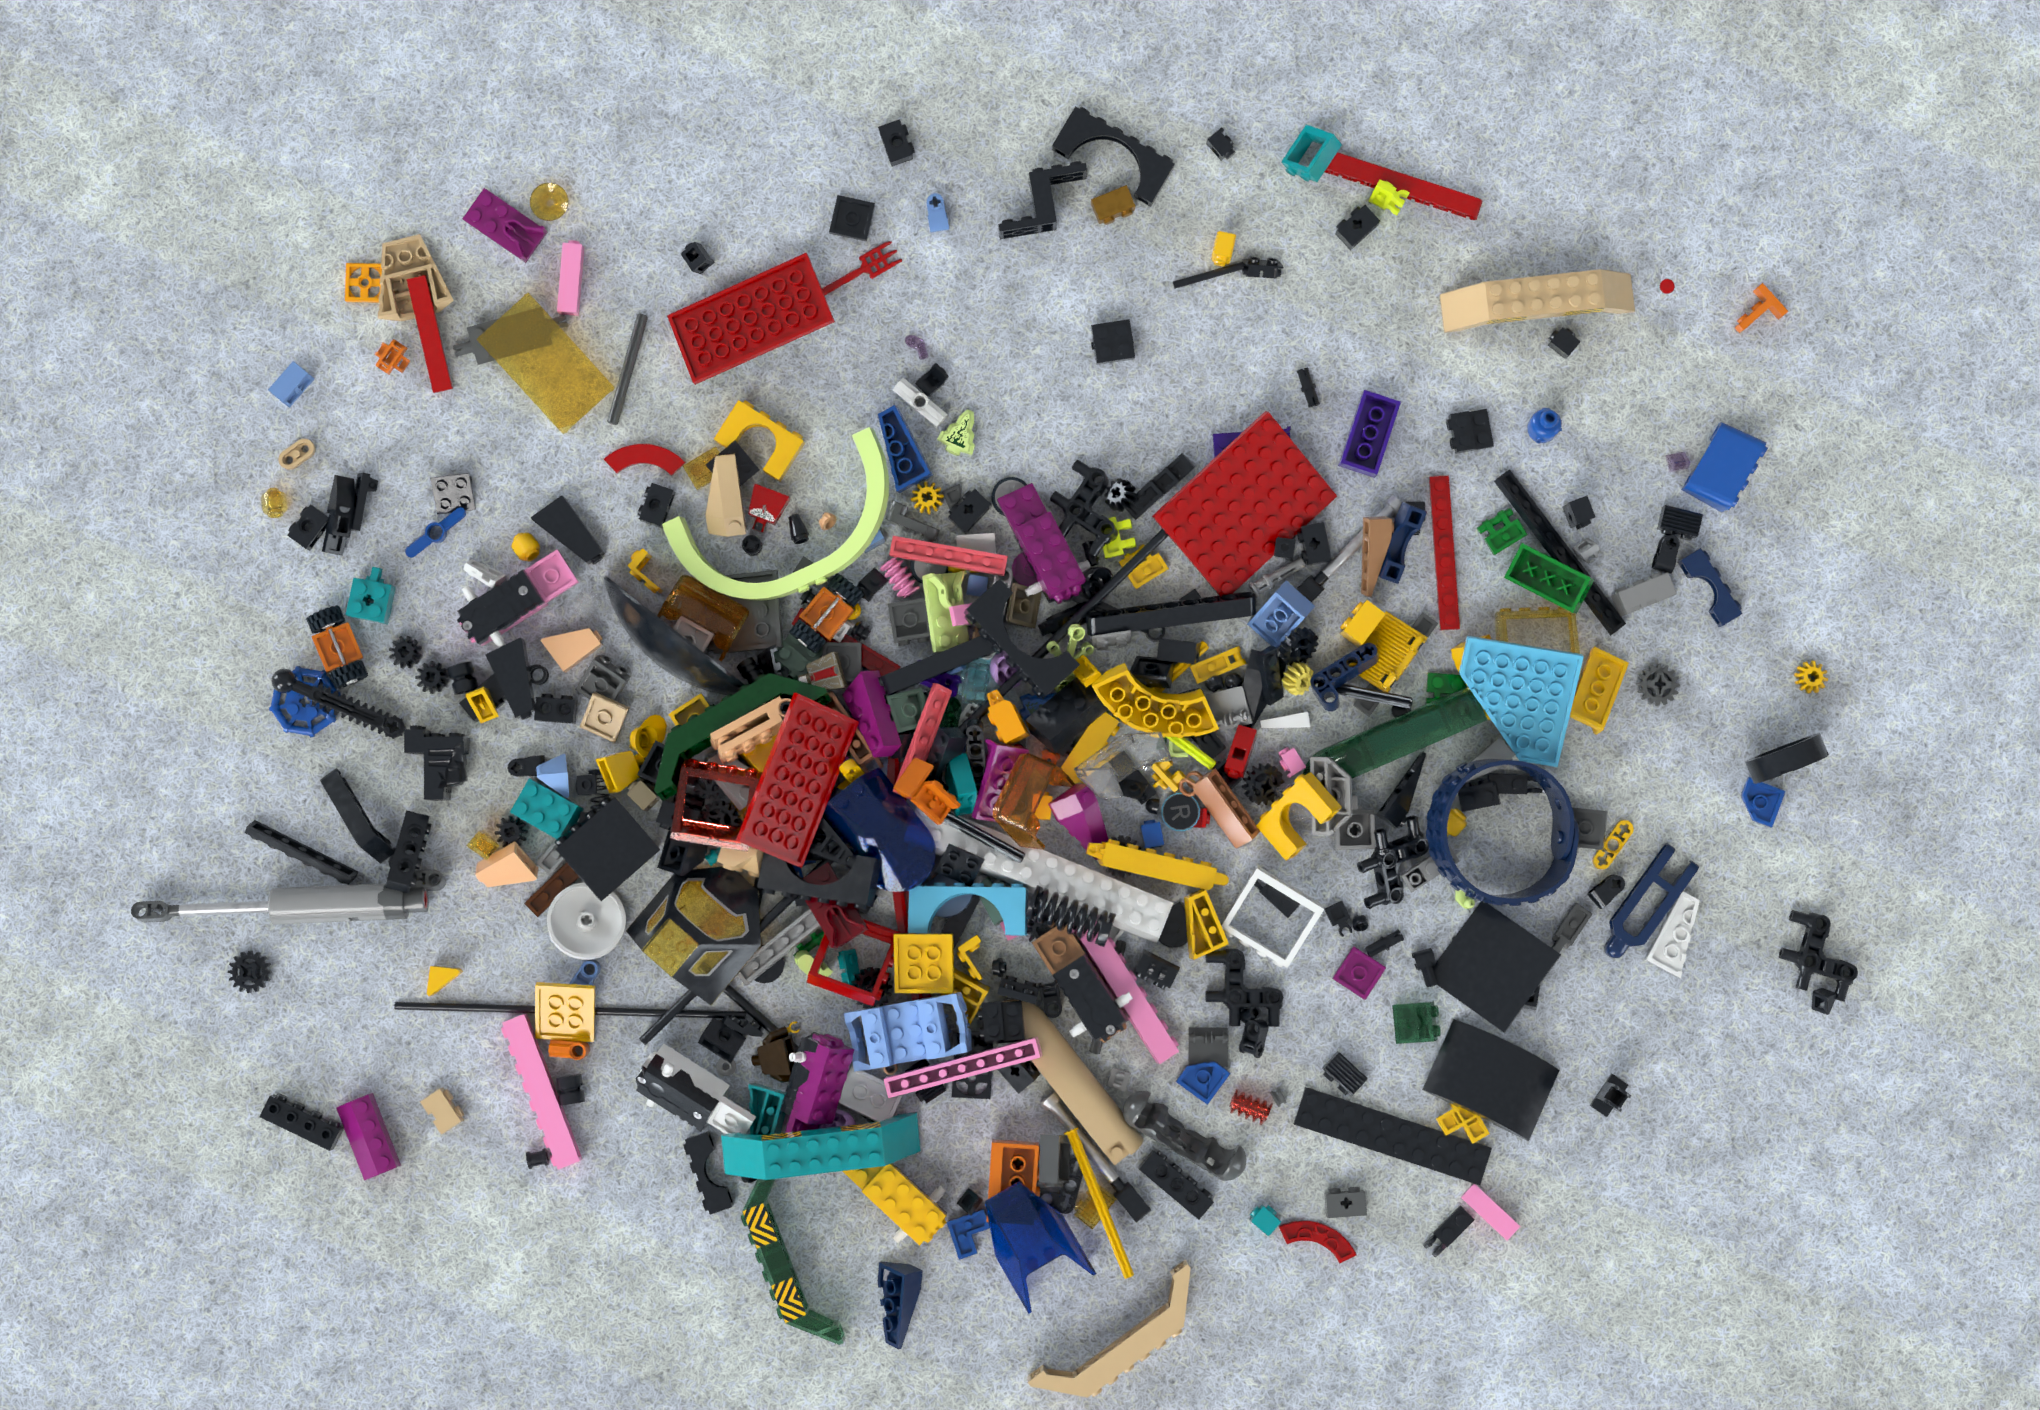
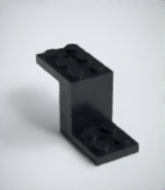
M1076 161L1070 163L1069 166L1058 164L1051 166V169H1032V172H1029V186L1035 218L1025 216L1019 221H1013V219L1003 220L1001 224H998L1000 240L1055 231L1057 229V219L1051 185L1087 179L1086 163Z

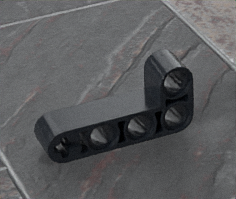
M971 718L966 723V736L968 737L967 757L974 782H982L986 769L984 725L980 719ZM973 728H977V736H973ZM974 745H978L981 748L978 750H974L971 747ZM975 763H979L982 766L979 768H975L972 765ZM981 785L976 786L977 795H978V793H979V789H980V786H981Z

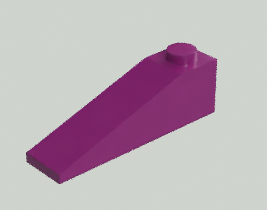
M1076 783L1048 803L1056 821L1063 825L1069 831L1068 833L1081 843L1085 850H1087L1088 843H1102L1109 840L1098 800L1090 784Z

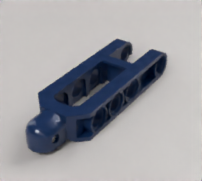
M1666 843L1610 919L1611 936L1604 946L1606 955L1611 958H1620L1629 947L1645 945L1696 874L1699 865L1690 860L1683 873L1679 874L1671 885L1659 876V873L1675 852V848ZM1655 882L1667 891V895L1660 905L1654 908L1655 912L1648 921L1644 922V927L1639 934L1632 936L1624 930L1623 923L1651 884Z

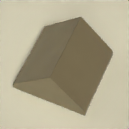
M1012 583L1011 591L1013 594L1009 599L1006 624L1035 629L1042 591L1028 597L1025 589L1029 587Z

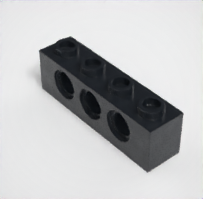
M406 810L387 877L386 888L409 893L410 888L415 887L417 876L414 873L416 869H420L422 858H419L420 852L425 851L427 841L424 840L425 834L429 835L432 825L428 823V815ZM410 833H417L419 836L412 837ZM412 850L414 854H407L405 851ZM406 867L409 869V871L403 872L400 870V868Z
M1152 1150L1138 1169L1200 1220L1214 1203L1211 1199L1213 1195L1205 1188L1201 1191L1196 1186L1198 1182L1191 1176L1186 1178L1182 1175L1181 1172L1183 1170L1175 1163L1169 1164L1166 1161L1168 1157L1160 1150L1157 1153ZM1161 1165L1167 1167V1173L1163 1176L1157 1174V1168ZM1175 1178L1182 1180L1183 1183L1180 1188L1172 1187V1181ZM1190 1191H1195L1198 1196L1196 1200L1189 1201L1187 1194Z

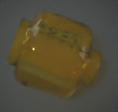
M270 488L267 492L263 493L261 496L263 513L270 518L282 517L288 509L286 494L277 488Z

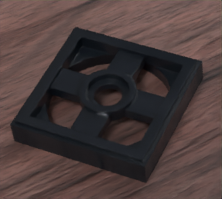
M989 1071L988 1075H975L976 1080L974 1082H970L968 1077L952 1081L951 1097L991 1099L992 1071ZM956 1082H965L968 1085L967 1094L962 1093L957 1088ZM978 1083H987V1087L982 1093L975 1094V1086Z

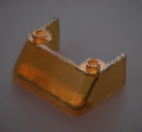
M682 575L664 601L657 616L660 619L662 616H665L668 620H678L683 616L715 634L713 638L715 645L724 650L719 658L722 662L749 616V611L741 604L707 587L689 575Z
M1021 753L993 808V818L1020 847L1044 850L1045 845L1036 837L1040 828V822L1035 815V811L1048 785L1072 787L1075 783L1061 767L1030 753Z

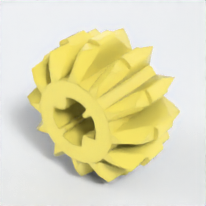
M1293 662L1292 666H1287L1288 670L1283 672L1285 677L1281 679L1285 690L1296 696L1299 694L1303 695L1305 691H1309L1310 680L1314 671L1308 665L1301 662Z

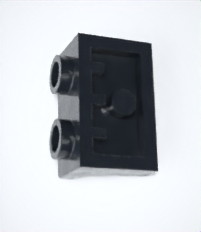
M1490 779L1480 780L1479 785L1472 786L1471 783H1466L1458 792L1462 812L1501 804L1496 781L1491 782Z

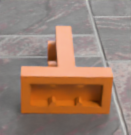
M1763 283L1753 291L1761 301L1751 308L1753 312L1750 315L1745 313L1737 320L1739 324L1735 329L1739 333L1745 330L1767 309L1778 320L1789 312Z

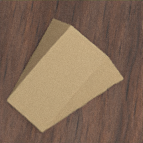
M420 234L382 243V275L380 276L381 290L379 294L378 319L406 321L415 318L406 280L414 277L427 276L435 313L441 312L454 301Z

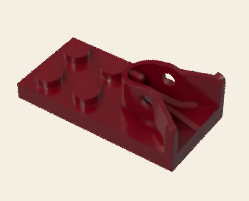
M828 862L802 878L814 885H825L839 880ZM811 897V901L805 900L828 938L829 946L835 950L868 930L857 908H854V904L848 903V906L844 907L836 905V901L831 900L829 904L817 902L818 898Z

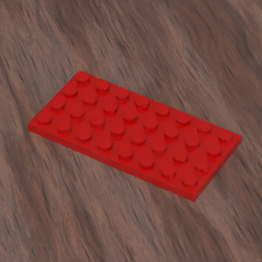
M807 252L667 315L688 372L695 385L835 322Z
M794 693L736 841L802 868L839 775V768L845 760L859 721L801 694Z

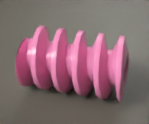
M894 557L883 564L880 570H887L884 575L885 578L891 577L888 581L889 584H895L892 589L894 591L900 590L897 593V597H903L904 599L916 592L920 586L913 587L916 580H909L912 573L905 574L908 567H901L904 561H897L898 557Z

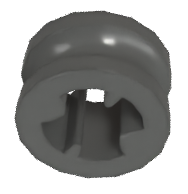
M1279 1087L1276 1088L1275 1092H1270L1278 1107H1280L1281 1103H1287Z

